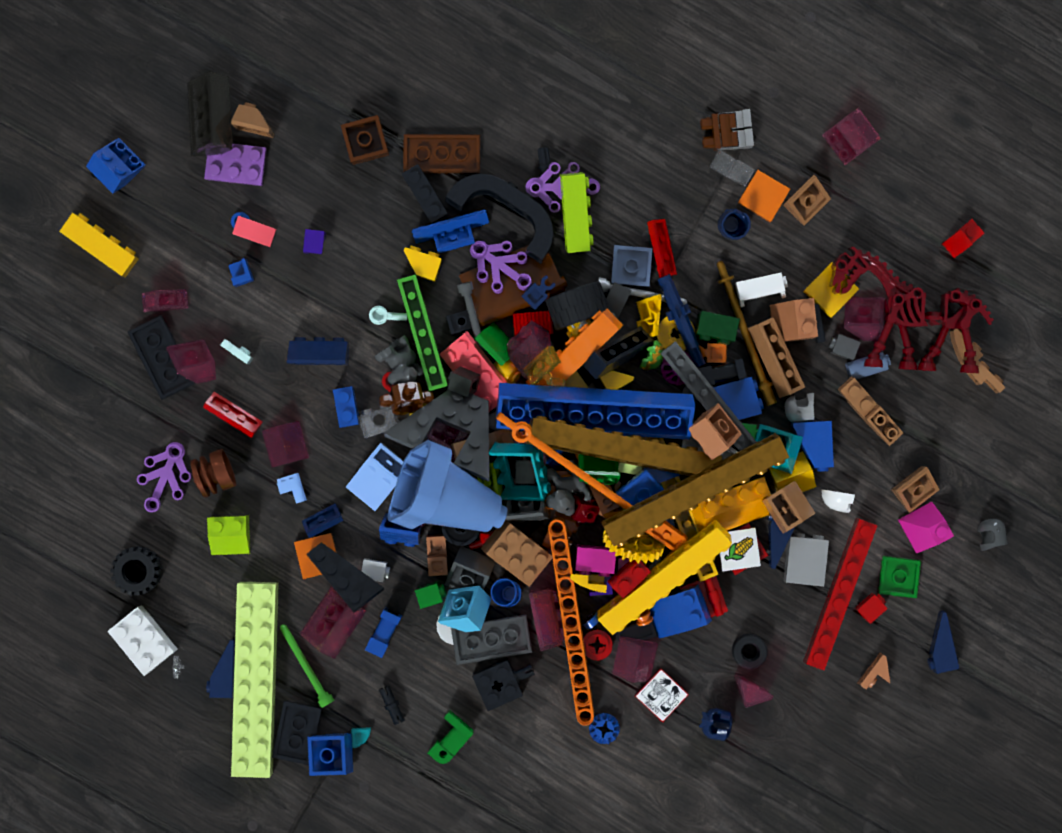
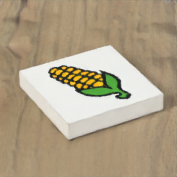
M756 528L727 531L731 535L732 544L727 551L720 553L722 571L761 566Z

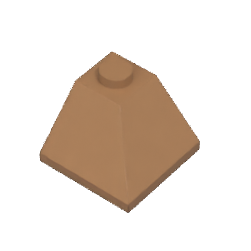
M251 103L238 105L231 121L236 130L274 138L273 131L261 112L256 108V105Z

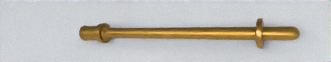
M718 261L717 267L722 280L718 281V284H724L735 317L740 318L739 328L759 380L758 389L762 393L766 406L775 404L777 400L771 387L773 384L766 379L730 281L734 279V275L729 277L724 262Z

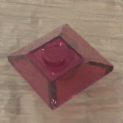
M851 297L845 303L844 328L863 341H878L884 328V297Z
M204 339L166 347L178 374L197 384L216 380L215 361Z

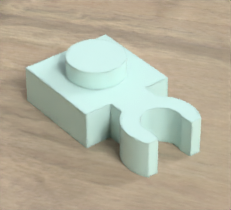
M226 339L220 345L246 364H250L253 360V357L250 356L251 352L243 346L238 348Z

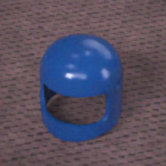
M499 579L491 588L492 600L497 605L503 607L516 605L522 596L520 585L510 579Z

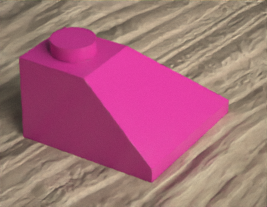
M929 502L898 519L915 553L935 547L954 537L946 520L933 502Z

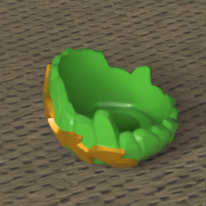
M654 340L653 345L647 348V351H649V353H646L647 358L642 359L640 368L643 370L655 369L661 365L663 361L661 352L664 349L659 341Z

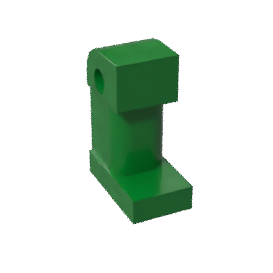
M451 710L445 714L444 719L453 727L441 741L437 740L427 753L440 764L448 763L474 734V730ZM440 751H446L447 754L442 755Z

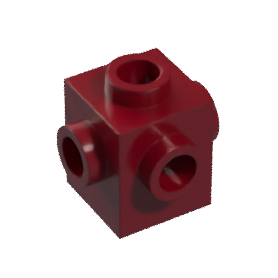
M573 494L576 509L573 515H571L573 520L580 523H593L600 510L595 497L585 501V495Z

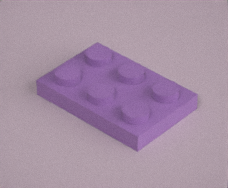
M209 141L204 179L262 186L267 148Z

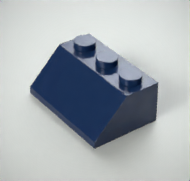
M294 337V341H289L287 363L292 365H349V342L344 341V338H333V341H325L323 337H314V341H306V337Z

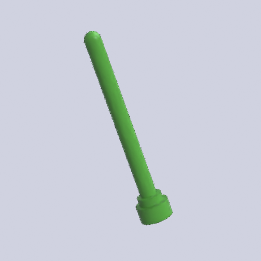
M282 624L280 626L282 634L319 695L317 698L319 699L320 707H325L335 701L333 696L325 692L287 625Z

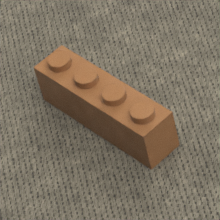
M774 317L748 328L779 398L791 395L805 388Z

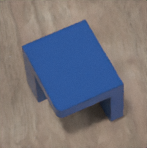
M242 258L241 261L229 265L233 286L238 287L254 281L246 258Z

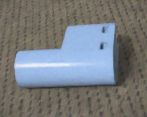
M299 473L277 479L280 494L292 491L296 503L307 500Z

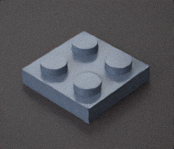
M614 245L611 284L616 282L620 285L649 287L652 248Z

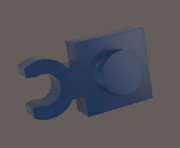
M547 275L542 277L539 286L534 282L521 295L534 310L548 297L545 291L555 287L554 282L550 286L545 285V280L548 278Z

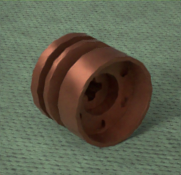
M223 449L209 453L210 463H208L204 456H201L199 461L197 459L190 461L194 482L204 498L210 496V490L213 494L217 493V484H219L223 491L236 486L232 466Z

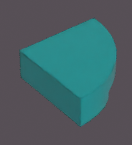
M371 727L351 729L352 748L360 747L367 741L370 736Z

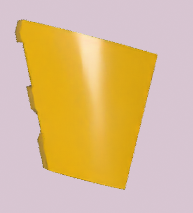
M661 294L636 302L641 318L640 321H636L637 326H641L651 338L658 336Z
M595 573L590 575L570 574V579L580 586L606 593L607 585L604 584L603 576H598Z

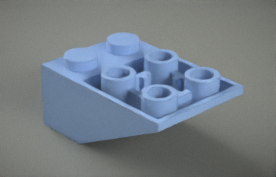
M380 443L347 484L346 488L376 511L395 488L404 460L385 444Z

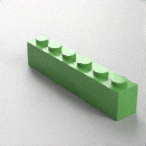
M415 274L398 279L397 282L429 391L448 387L418 278Z

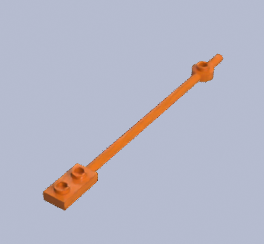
M501 412L498 413L496 419L512 430V437L515 441L520 443L530 442L623 509L633 506L532 435V428L527 422L520 421L515 423ZM664 521L658 528L646 530V533L673 552L688 541L687 535L667 521Z

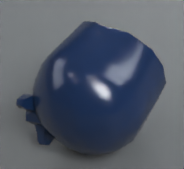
M726 209L720 215L717 227L723 237L729 240H739L749 232L751 221L745 212L742 213L737 209Z
M718 708L710 709L706 713L702 712L703 718L699 727L702 728L704 735L710 739L725 741L732 729L731 712Z

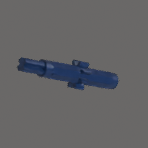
M670 274L657 279L670 310L666 312L668 320H674L686 350L689 351L694 365L700 367L706 364L699 348L697 336L687 315L691 313L689 305H683Z

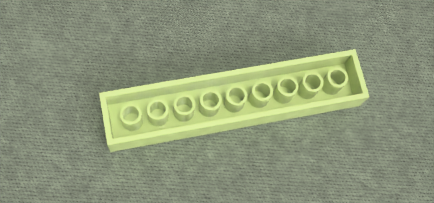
M237 583L231 777L270 778L273 774L272 755L274 750L279 583Z

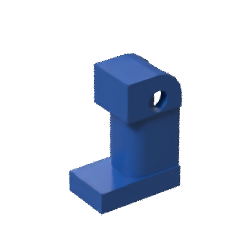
M386 607L380 616L381 619L374 634L365 648V651L380 658H383L390 644L389 641L403 616L401 614L396 616L388 612L389 608Z

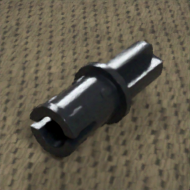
M542 147L537 150L540 165L538 169L541 175L548 169L551 163L548 147ZM553 176L545 183H553Z

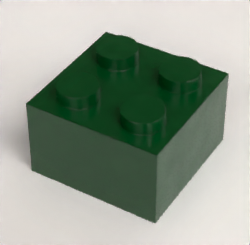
M701 311L698 313L695 334L698 336V340L709 342L711 339L717 340V344L728 346L736 340L740 318Z

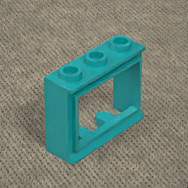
M494 442L489 451V456H497L493 467L494 469L501 470L497 483L498 485H505V489L501 494L502 500L544 501L551 491V484L547 480V468L543 463V451L530 444ZM507 456H530L537 485H514Z

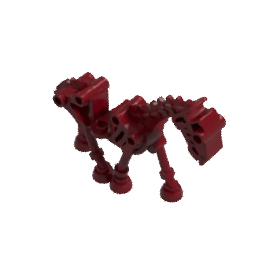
M850 247L848 250L852 253L851 257L847 253H842L835 259L831 265L833 271L829 287L834 286L833 294L839 293L842 295L847 293L860 275L864 274L867 270L879 279L887 294L884 304L886 323L878 342L875 341L873 345L874 349L868 354V359H865V367L883 368L879 354L885 350L886 340L893 324L899 326L904 346L902 352L903 354L905 353V357L900 361L898 369L936 371L933 358L936 355H940L941 347L949 329H961L966 349L964 357H967V359L964 360V365L961 366L960 372L979 373V368L976 365V361H974L976 351L973 350L969 331L971 318L980 312L989 325L992 324L994 319L989 317L991 312L985 310L987 306H982V300L975 299V294L969 296L967 290L961 293L960 288H956L941 295L940 312H925L926 293L919 287L913 288V284L906 286V281L900 283L899 276L893 277V270H887V263H881L878 255L871 257L869 251L862 254V250ZM842 281L845 282L844 288H841ZM948 303L959 304L960 308L947 318ZM941 323L942 328L934 346L932 345L929 348L930 351L922 358V362L919 363L917 368V364L914 362V358H912L914 347L912 348L907 327H926L928 324L933 326L940 325Z

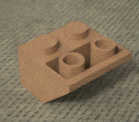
M795 481L762 501L782 533L791 530L815 514Z

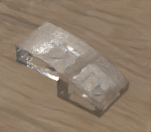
M718 150L710 165V168L742 186L747 185L754 172L753 168L740 160L732 158L721 150Z

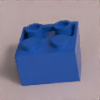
M118 138L96 151L86 167L113 194L126 186L145 167V164Z

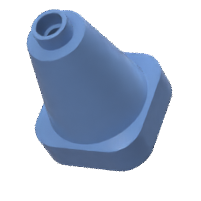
M427 440L413 448L403 461L389 506L388 521L408 529H414L425 523L488 532L492 527L500 528L503 525L508 509L502 505L500 495L451 462L452 450L450 448Z

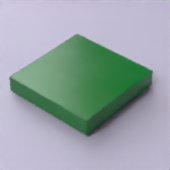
M495 323L489 325L475 337V340L501 366L520 350Z
M882 556L878 594L917 598L921 560Z

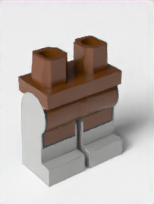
M750 109L712 114L710 117L700 120L701 130L711 129V136L702 138L703 148H713V151L749 149L754 146L752 128L750 129L752 126Z

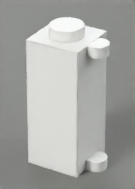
M782 273L735 283L740 307H745L744 301L780 293L781 298H785V288L788 287L786 277H782Z

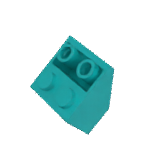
M760 424L755 441L759 442L776 433L780 436L789 455V458L785 459L783 464L779 466L773 465L772 468L792 474L803 437Z

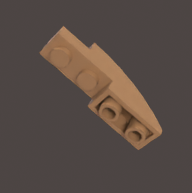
M951 329L949 331L951 342L962 366L964 365V360L967 359V357H964L966 349L961 329ZM972 342L973 350L976 351L974 361H976V365L979 368V373H967L976 385H981L985 382L995 393H1001L1006 388L1002 384L1003 380L998 375H993L985 362L978 361L983 356L980 352L982 349L978 344Z
M851 376L838 389L850 406L886 444L890 446L903 434L902 430L854 377Z

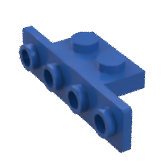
M486 210L475 211L463 216L418 227L412 230V234L416 244L434 239L439 254L474 244L475 241L471 228L488 224L489 220Z

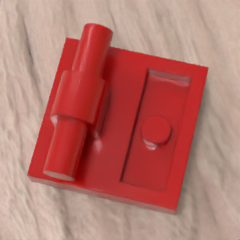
M716 576L679 587L680 590L699 584L711 617H718L728 612Z

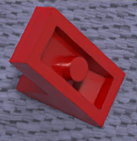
M970 219L945 240L942 245L955 258L973 245L984 232L973 219Z

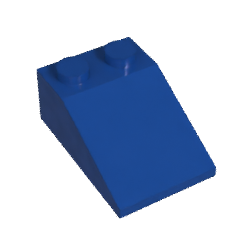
M385 513L379 527L381 540H385V543L388 544L400 542L409 547H414L420 543L422 525L414 529H408L388 521V513Z
M699 584L671 593L667 597L659 599L649 609L651 611L650 615L653 616L652 622L659 639L708 625L712 621Z

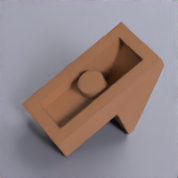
M882 653L878 654L857 682L866 690L876 683L877 675L890 683L887 657Z

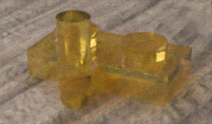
M547 346L523 369L531 385H537L543 378L548 385L563 387L566 384L565 379L553 378L550 374L561 363L553 346Z

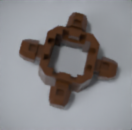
M407 382L392 386L390 394H384L379 397V403L383 407H390L391 405L392 413L396 415H406L422 408L423 403L433 401L434 395L432 391L422 392L421 385L417 382Z

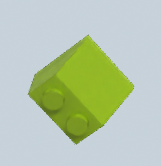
M249 515L207 518L211 555L250 554Z

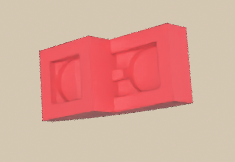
M238 216L232 234L271 248L277 229Z

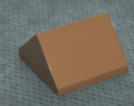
M813 175L783 206L805 226L831 198L817 177Z
M921 466L892 488L891 491L910 513L938 492L939 488L929 469Z

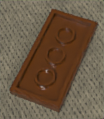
M404 134L403 172L419 164L424 173L480 174V135Z

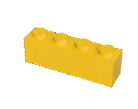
M72 213L59 232L126 278L138 261V258L134 256L136 252L127 246L125 249L119 245L120 241L114 236L107 237L103 234L105 230L97 224L93 227L88 223L89 219L83 214L79 213V215Z

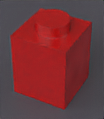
M873 593L855 607L860 615L870 624L888 608L884 605L886 603L884 598L880 594L876 596Z

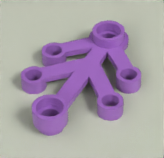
M556 162L550 163L548 169L539 178L529 179L525 186L527 193L533 197L539 196L553 213L560 210V204L555 200L553 201L545 191H553L562 200L560 176L553 183L545 182L552 174L560 172V165ZM571 162L562 174L578 173L580 167L576 162ZM575 164L577 166L576 171L570 170L571 165ZM557 165V171L553 172L551 166ZM589 179V186L590 184H595L596 188L595 190L586 188V192L594 195L600 190V184L595 179ZM534 184L539 186L537 191L532 190ZM553 203L558 205L556 210L551 209Z
M476 241L472 244L470 253L473 258L477 259V279L479 282L485 283L489 279V275L485 271V260L491 263L493 278L491 287L494 293L499 294L504 289L500 279V270L516 281L517 287L520 290L525 291L532 285L531 277L528 274H518L506 265L507 263L514 262L520 265L525 264L528 260L525 252L495 257L491 253L502 251L505 254L511 253L513 250L511 242L504 241L500 244L487 245L484 241ZM505 245L510 246L507 250L503 249ZM483 249V252L477 253V250ZM520 256L525 257L524 260H518ZM481 274H486L485 278H479ZM523 281L528 282L526 286L521 285ZM496 285H501L500 289L498 290L494 289V287Z
M172 442L166 447L165 452L156 456H148L144 460L145 466L152 468L157 462L168 459L164 467L147 474H140L137 477V482L140 485H146L149 481L160 477L152 497L147 498L144 502V507L148 512H156L160 509L161 502L159 499L167 480L172 489V497L175 500L184 498L185 493L180 489L172 470L176 463L180 471V480L182 482L191 481L192 474L187 471L182 459L185 455V448L181 443ZM174 448L179 450L178 455L172 453ZM149 458H152L154 461L151 466L147 463ZM184 473L189 475L188 480L183 479ZM141 476L146 477L145 483L140 481ZM176 491L181 492L182 495L180 498H177L175 496ZM151 501L156 502L155 508L150 506Z

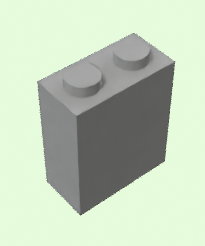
M794 533L787 543L783 581L786 583L824 587L829 540L824 539L822 535H813L812 538H807L803 533Z

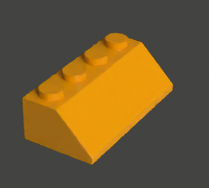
M761 477L737 485L726 493L720 492L715 495L716 497L713 500L703 501L692 510L699 532L715 519L728 531L769 515V511L762 501L771 496L765 477Z

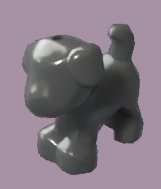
M406 335L396 339L386 349L381 350L374 356L378 362L385 361L389 364L392 372L388 376V381L392 385L416 382L417 375L423 374L422 365L417 361V355L411 348Z
M577 459L569 460L570 462L579 467V462ZM554 468L547 469V480L556 489L555 492L546 498V506L548 508L555 509L565 516H571L576 511L573 493L583 492L585 494V501H589L593 497L592 491L587 484L580 482L579 477L567 469V472L571 476L560 477Z

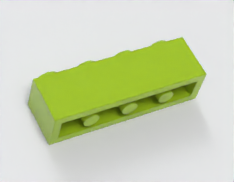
M583 172L560 174L565 250L567 253L591 251L590 246H593V235L589 234V227H592L591 215H588L587 209L590 208L591 204L590 196H586V188H589V179L585 177Z

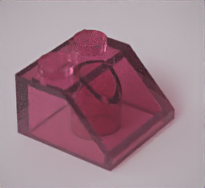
M532 320L526 326H523L520 332L514 338H511L507 344L508 357L527 380L552 357L549 330Z

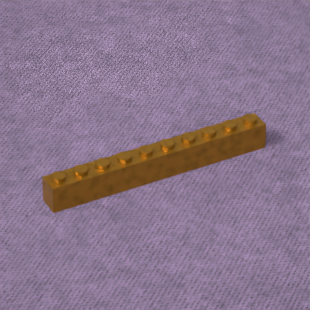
M536 416L529 423L532 428V435L552 449L685 476H692L722 460L720 455L711 460L708 455L698 451L696 447L687 446L686 448H681L677 443L661 444V441L657 439L646 441L637 435L626 437L623 436L622 432L612 431V433H607L602 428L594 427L592 430L585 428L586 426L582 424L567 425V422L563 420L547 421L548 418L543 416Z
M774 433L601 521L613 546H622L628 542V539L634 536L640 537L650 528L660 527L667 519H675L681 515V512L693 510L703 501L713 500L716 497L715 495L720 492L726 493L732 490L734 485L746 483L751 479L750 477L756 474H764L773 465L779 466L783 464L785 459L789 458V455L780 436Z

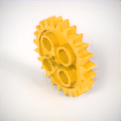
M605 530L602 537L603 542L606 543L605 547L610 548L609 552H616L615 556L621 555L622 560L626 558L629 559V562L636 560L638 564L640 560L647 564L648 560L650 562H654V559L659 560V556L662 557L665 545L648 533L640 537L634 536L628 539V542L622 546H613Z

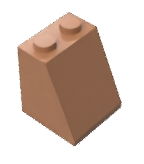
M814 298L769 305L771 318L774 317L785 342L818 337Z

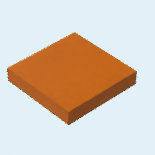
M757 170L738 204L771 222L789 193L790 188Z
M332 533L294 542L303 579L322 575L306 554L321 542L336 552Z

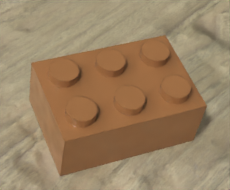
M507 520L504 521L500 528L495 529L481 547L486 555L528 587L531 586L553 558L547 550Z

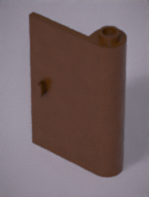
M529 245L506 255L517 254L518 252L526 253V249ZM549 253L542 264L528 255V260L523 265L517 262L506 264L518 274H528L531 277L532 284L535 282L538 286L541 284L542 277L547 275L548 278L545 280V285L550 286L554 282L555 287L545 291L548 295L546 299L566 291L565 287L568 286L564 276H559ZM520 256V257L518 258V260H524V259H525L524 256ZM490 262L485 264V271L489 275V279L485 283H481L477 279L478 267L459 275L462 283L472 281L474 289L471 295L481 328L531 307L521 297L525 291L520 290L517 287L516 281L501 270L500 279L504 289L499 294L493 292ZM481 274L479 278H485L486 274ZM523 281L521 283L522 286H526L528 284L527 281ZM496 285L494 289H500L501 285Z

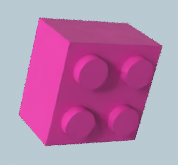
M577 544L575 570L582 575L598 572V576L610 577V574L615 572L616 552H609L610 548Z

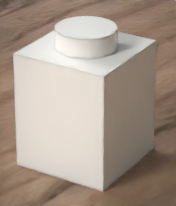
M365 558L363 560L362 572L374 581L384 582L385 578H389L390 567H387L388 562Z

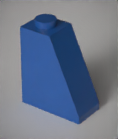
M832 421L791 423L794 434L803 437L801 448L811 467L817 468V472L829 471V467H834Z

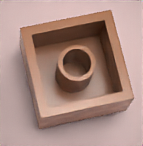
M719 403L703 413L688 429L691 432V436L698 441L704 453L711 460L728 450L742 435Z

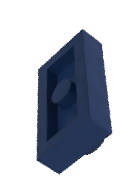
M335 503L302 521L307 536L311 538L344 520Z

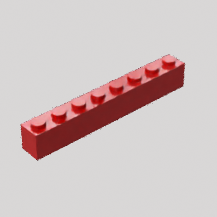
M855 518L803 660L807 665L825 670L877 528L875 524Z

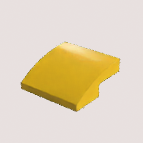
M833 262L803 291L809 298H814V302L830 318L859 290L853 284L852 288L845 294L832 293L834 286L829 287V283L832 277L833 270L831 265ZM842 281L841 288H844L845 282Z

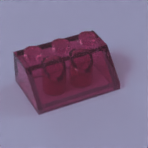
M331 586L300 635L319 652L335 659L366 613V610L362 607L353 613Z
M551 587L529 591L540 651L563 645L562 640L565 639L563 628H559L558 621L562 620L560 609L556 610L554 603L558 602L556 590L552 591Z

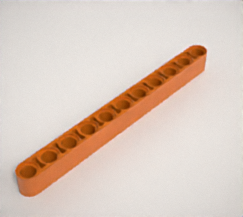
M554 517L549 523L548 531L576 717L581 725L587 726L594 720V705L576 585L570 579V574H574L568 531L566 521L562 517ZM559 522L562 524L563 529L555 531L552 528V524ZM562 541L566 547L563 550H559L555 547V543ZM565 560L568 563V567L562 569L558 566V562ZM568 579L571 582V586L563 587L560 582ZM566 598H570L574 601V604L566 606L563 601ZM573 617L577 620V623L569 625L566 619ZM577 636L580 641L573 644L569 641V638ZM574 655H580L582 657V661L574 662L572 660V657ZM583 674L585 679L578 681L575 679V675ZM584 692L588 695V698L581 700L578 698V694ZM583 711H587L591 716L583 718L580 714Z

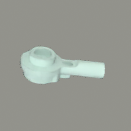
M375 306L370 310L369 318L374 324L381 325L387 320L407 321V313L387 312L384 307Z

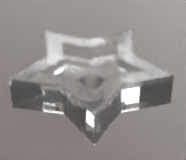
M174 656L173 678H178L179 673H181L180 669H184V665H180L181 659H179V656Z

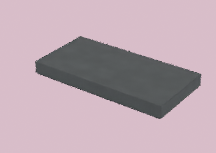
M526 614L486 620L481 631L463 632L451 628L456 665L532 653Z

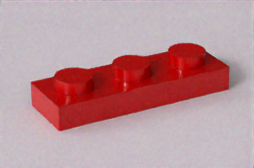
M665 219L648 221L647 224L659 278L669 274L671 276L677 275Z
M213 392L203 406L204 409L251 438L263 423V421L216 392Z

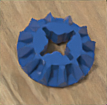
M607 713L596 715L593 722L589 725L591 737L600 744L613 742L620 731L617 719ZM605 721H607V728L612 731H606L604 736H602V731L596 727H603Z

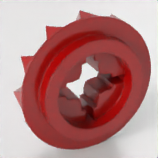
M597 629L588 632L584 636L585 652L588 658L598 661L609 656L613 645L611 637L606 632ZM597 637L599 642L605 645L599 647L598 653H596L594 646L589 645L595 643Z

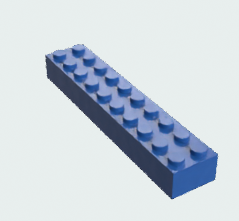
M499 383L496 416L501 412L515 423L523 421L528 424L536 416H543L548 418L547 421L563 420L567 422V425L582 424L587 429L593 430L596 427L604 429V432L612 433V431L622 432L623 436L637 435L641 437L690 440L691 432L688 429L693 424L695 403L693 394ZM496 419L497 429H510Z

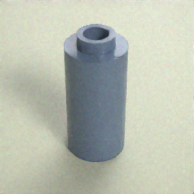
M883 352L879 354L883 368L865 367L864 362L865 359H868V356L845 363L849 378L852 376L857 380L888 370V366L891 365L888 354L885 355Z

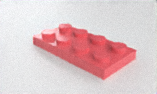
M467 331L439 355L452 371L461 366L480 374L477 392L474 395L488 400L490 412L497 407L499 383H507V381Z

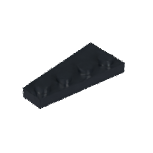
M322 542L306 554L353 613L357 612L385 590L383 586Z

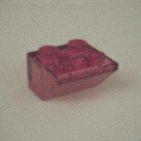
M859 108L822 135L844 165H847L881 139Z

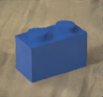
M354 387L334 389L333 395L339 428L360 425Z

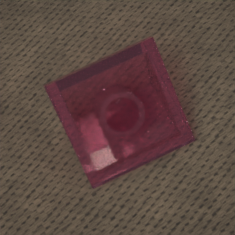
M299 421L262 431L272 468L309 458Z
M620 636L612 674L633 683L649 681L658 643Z
M737 674L734 675L741 702L746 708L773 699L774 696L770 691Z

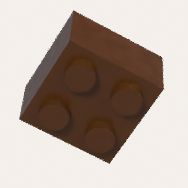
M378 115L341 125L352 165L389 156Z

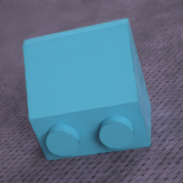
M480 586L450 589L438 622L463 632L481 631L492 598Z

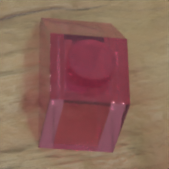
M186 289L154 290L141 293L143 312L188 309Z

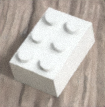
M142 605L135 608L108 630V633L143 676L150 673L178 650Z

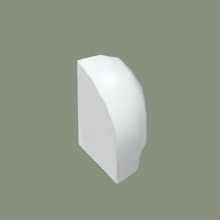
M822 489V498L830 509L845 513L851 511L850 506L854 502L855 495Z

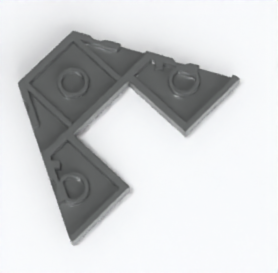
M447 390L384 433L386 438L413 449L426 441L436 421L465 432L469 436L454 464L471 475L488 482L490 481L488 400L474 394L470 397H465Z

